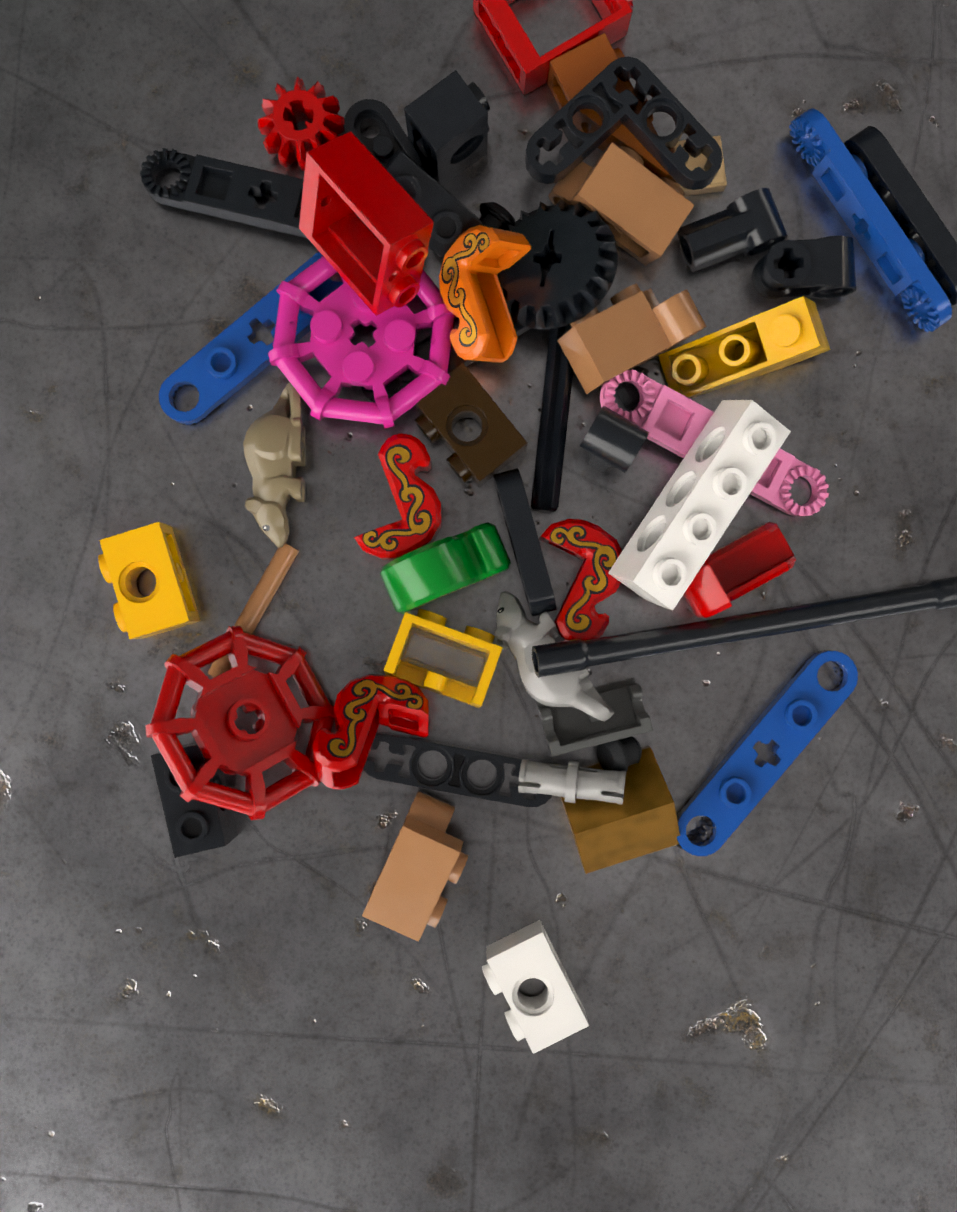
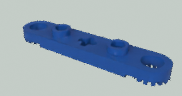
M811 108L791 121L789 126L791 131L789 132L790 136L794 137L792 143L799 144L795 148L796 151L800 152L802 150V159H806L808 164H812L815 169L812 175L895 296L901 295L902 301L905 302L903 304L904 309H910L907 312L908 316H915L912 320L914 324L918 323V327L921 330L933 332L948 322L952 317V307L946 293L925 264V256L917 242L905 235L868 180L867 169L861 159L854 154H850L827 118L818 110Z
M318 251L283 281L289 282L323 255ZM329 278L311 291L309 295L320 302L343 285V282H336ZM279 285L165 379L160 387L159 402L167 416L178 423L186 425L197 424L270 365L268 352L273 349L274 340L269 345H266L263 341H258L255 344L251 341L256 337V333L253 330L256 324L261 323L264 327H269L272 324L276 326L280 295L276 290ZM300 309L295 343L311 331L310 322L313 316L304 313ZM274 327L271 331V335L273 338L275 335L276 327ZM192 385L199 392L197 405L189 411L177 410L173 404L175 391H178L180 386Z
M824 650L812 655L695 791L693 797L677 813L680 836H677V841L686 852L695 856H708L719 850L849 697L858 681L856 665L849 656L842 652ZM828 661L838 664L843 674V677H841L842 682L833 690H825L819 684L817 678L819 668ZM772 740L775 745L771 751L776 756L775 760L772 763L762 760L757 765L754 762L758 756L756 750L753 749L755 743L759 741L768 744ZM696 816L709 817L714 827L712 829L713 834L709 837L710 839H706L703 843L692 842L686 834L687 824Z

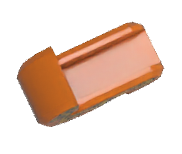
M482 225L474 226L459 235L444 256L439 274L440 294L446 308L460 319L458 329H452L450 332V340L457 355L464 360L503 363L509 359L514 351L518 337L497 274L502 270L509 269L531 250V245L523 234Z

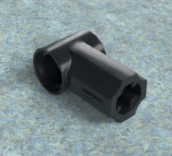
M762 188L745 194L730 203L726 210L682 226L677 232L681 254L692 272L742 253L746 257L762 253L778 242L786 240L788 237L769 188Z
M603 405L580 447L587 451L589 457L588 465L603 473L607 469L617 468L626 473L650 432Z

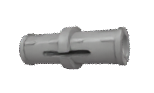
M522 759L519 772V782L521 783H519L518 792L565 797V802L576 803V799H585L623 805L626 771L580 767V762L569 761L568 765Z

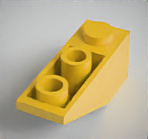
M802 296L658 355L668 387L690 399L785 368L831 349L815 302Z

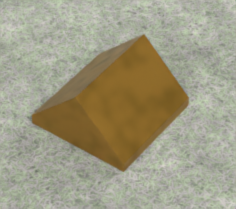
M650 746L641 749L642 755L639 763L628 766L623 805L585 799H576V803L565 802V797H561L585 874L679 844L677 836H680L675 804ZM599 762L585 766L587 768L604 770Z

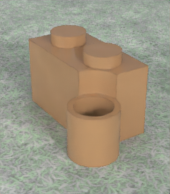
M613 142L602 152L593 167L581 162L565 178L558 181L549 193V199L554 205L562 199L568 205L575 206L581 202L589 211H597L603 221L609 225L616 244L645 266L662 256L694 207V204L684 197L685 193L677 183L665 177H657L644 167L643 159L634 150L625 146L618 147Z
M636 283L611 297L610 300L613 306L600 313L597 307H595L586 316L571 323L572 328L557 341L585 393L588 394L601 387L610 379L666 352L707 326L687 289L659 304L651 288L643 292Z
M418 790L362 914L363 917L418 942L426 925L436 928L448 901L447 898L440 895L447 880L455 884L458 882L469 856L461 852L464 841L445 833L455 806Z

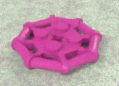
M322 256L289 282L282 281L276 290L280 295L273 349L268 352L270 364L278 366L310 407V415L319 421L327 417L382 424L384 429L393 427L396 419L415 406L417 402L441 383L446 386L451 377L448 374L451 350L450 332L454 326V319L457 317L446 308L440 290L424 270L422 271L419 283L420 289L417 295L426 305L427 309L416 314L405 305L399 308L393 306L376 316L342 277L343 285L318 302L309 293L337 273L325 257ZM299 309L313 316L310 322V342L295 343ZM362 324L364 327L372 325L376 328L373 333L375 343L372 346L368 347L363 342L357 345L351 343L350 340L355 336L353 329L356 326ZM432 328L429 359L425 360L414 356L417 330ZM315 357L331 377L322 389L301 364L302 362ZM409 369L418 376L392 397H388L385 387ZM351 385L361 386L365 390H373L375 403L338 397L342 387L351 388Z

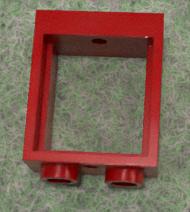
M473 0L474 13L524 96L547 83L551 60L603 33L606 34L610 44L625 37L633 12L632 0H591L602 20L544 55L539 56L509 4L516 0Z
M350 131L306 152L299 229L376 316L393 306L397 308L405 306L419 292V283L425 259L429 252L428 246L434 221Z

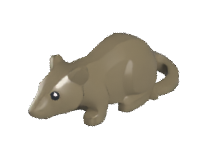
M290 382L282 391L273 409L251 424L243 442L244 456L253 478L252 489L254 497H250L245 501V507L254 515L261 531L278 548L284 546L290 533L289 519L286 512L288 501L291 497L297 502L306 501L305 481L303 477H296V468L306 466L305 426H302L301 417L302 397Z

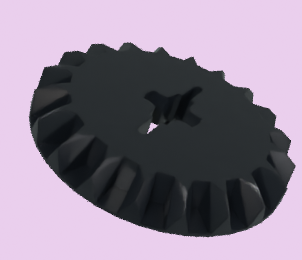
M560 199L556 205L551 206L540 202L538 209L530 213L521 210L520 219L515 222V226L504 223V230L523 234L531 245V250L509 269L502 270L497 274L513 322L533 329H553L566 326L586 316L606 296L616 275L618 250L609 225L603 221L597 211H589L581 202L574 206L568 205ZM554 250L561 263L552 264L550 272H547L545 278V272L539 262L547 261L549 254Z

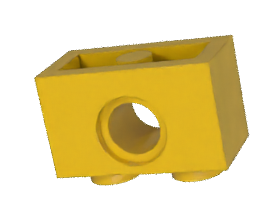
M156 522L99 540L103 554L98 556L99 567L105 581L108 584H113L118 600L117 603L113 604L114 616L120 630L127 632L129 639H144L201 621L171 525ZM149 569L155 575L156 586L149 596L144 597L139 593L136 582L140 573Z

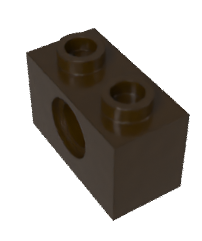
M462 362L449 373L451 377L446 386L441 383L416 403L415 406L420 415L414 421L432 444L440 439L449 449L452 455L446 461L464 483L472 478L478 487H481L494 474H497L526 450L528 442ZM462 418H473L481 425L482 432L473 441H461L453 434L455 423Z

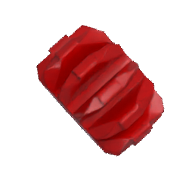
M297 77L294 82V90L288 92L284 86L277 83L275 91L278 100L263 98L261 106L266 116L258 119V128L260 133L266 136L263 144L268 154L279 153V162L286 169L297 159L301 171H305L306 152L337 138L338 134L345 132L344 117L338 115L340 104L334 95L325 97L324 86L319 81L306 91L303 80ZM305 121L306 129L299 130L298 123Z

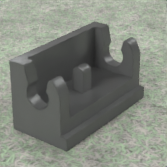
M635 678L594 687L602 699L615 712L605 722L573 707H549L537 702L546 742L552 757L653 731L650 716L645 712L641 698L643 697L642 688L635 682Z

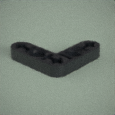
M629 56L621 57L611 62L539 128L529 139L525 155L526 169L533 179L544 184L557 183L565 178L623 124L672 178L684 188L698 190L711 184L721 167L723 159L722 151L717 141L643 62ZM617 78L623 82L628 81L630 78L636 81L634 94L627 89L619 94L615 90ZM650 95L652 99L645 103L639 114H635L638 101L640 100L644 103L647 96ZM582 109L594 110L599 114L602 126L594 133L579 131L573 124L572 119L576 112ZM655 112L667 113L673 118L676 128L668 136L655 135L647 126V118ZM564 132L568 142L559 151L558 165L551 161H547L543 165L540 164V148L543 147L548 152L552 151L561 143ZM683 133L687 134L688 137L684 146L682 147L679 144L675 153H672L670 149L676 146ZM701 153L706 156L707 161L704 165V170L697 167L691 171L686 167L689 154L694 158L698 157Z

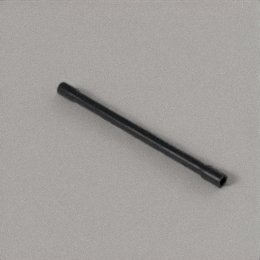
M957 576L933 580L923 585L590 640L573 639L532 646L533 667L536 676L540 678L581 671L589 666L928 609L943 610L957 607Z

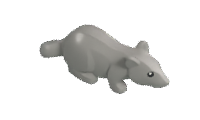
M502 592L496 612L497 630L494 635L498 639V646L503 647L502 649L505 650L509 648L516 658L520 678L527 693L538 703L545 706L573 707L604 722L608 720L615 712L594 688L588 677L589 672L587 669L540 678L536 676L532 662V646L555 643V639L559 636L558 629L546 611L540 614L539 624L530 621L526 617L519 599L509 592Z

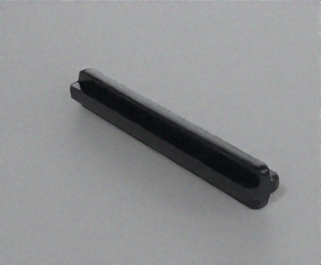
M570 324L550 329L531 499L532 509L541 512H555L559 507L573 369L557 340L572 328Z

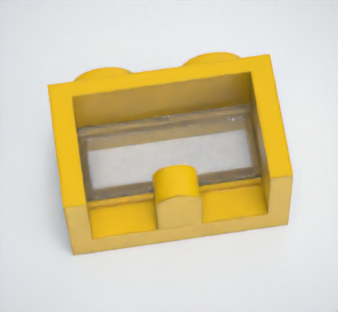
M418 609L416 616L405 612L384 668L385 675L408 680L418 687L480 708L503 648L493 644L495 636L471 626H466L464 633L445 627L447 618L428 610Z

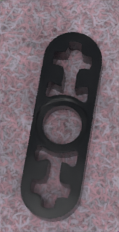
M516 468L494 474L493 478L530 613L533 617L545 611H555L557 606L519 469Z

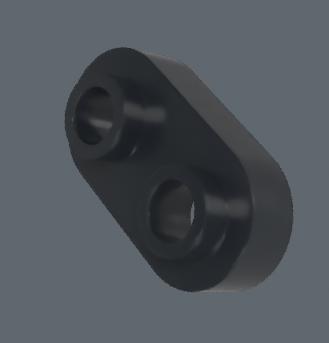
M364 99L356 102L349 108L344 119L345 134L351 131L383 167L386 166L399 148L422 167V161L418 152L391 110L384 103L374 99ZM373 126L380 130L379 134L374 138H366L362 135L367 127Z

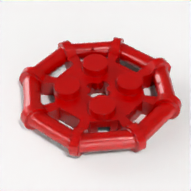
M229 626L226 633L179 656L172 654L166 660L164 665L167 670L151 723L147 724L145 728L146 737L153 738L182 790L179 795L186 802H190L193 799L248 815L250 820L264 819L267 811L310 786H319L321 781L315 769L313 742L316 732L321 728H326L331 732L335 715L334 706L331 705L305 658L307 654L305 650L300 646L294 649L244 632L241 626ZM226 655L229 657L232 669L212 679H209L200 669ZM248 655L280 666L275 674L271 672L264 674L255 671L256 667L248 665ZM289 677H293L309 707L300 708L286 683ZM188 685L198 692L196 702L191 708V718L175 719L184 686ZM237 708H242L246 714L254 711L257 715L258 721L253 724L254 734H248L245 729L239 730L235 724V720L238 718ZM301 723H312L304 755L295 749L297 740L294 742ZM191 733L206 759V762L197 771L177 736ZM283 760L292 770V773L265 788L262 772ZM217 769L229 775L238 774L245 776V792L213 783L209 780L215 775Z

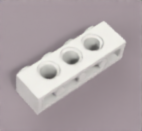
M722 400L608 574L646 601L673 611L791 431L753 400Z

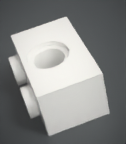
M540 920L486 946L488 964L482 966V970L487 983L494 995L503 992L511 1008L505 1012L509 1027L517 1041L526 1038L533 1054L589 1026L585 1009ZM536 978L543 981L546 987L538 996L528 997L518 990L520 984L527 979Z

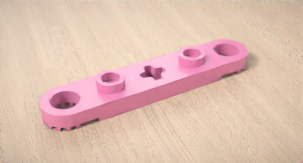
M633 369L610 379L602 385L600 391L601 407L603 405L650 432L647 437L648 440L682 458L686 456L714 413L668 386L661 385ZM622 382L633 384L639 392L640 400L638 406L630 412L623 411L615 403V389ZM780 448L750 495L788 515L810 516L819 512L820 508L826 504L825 500L829 496V493H827L829 484L826 483L825 476L817 468L807 465ZM798 477L805 478L811 486V497L802 506L794 503L793 498H790L791 493H789V490H791L790 484H793V480L798 479Z

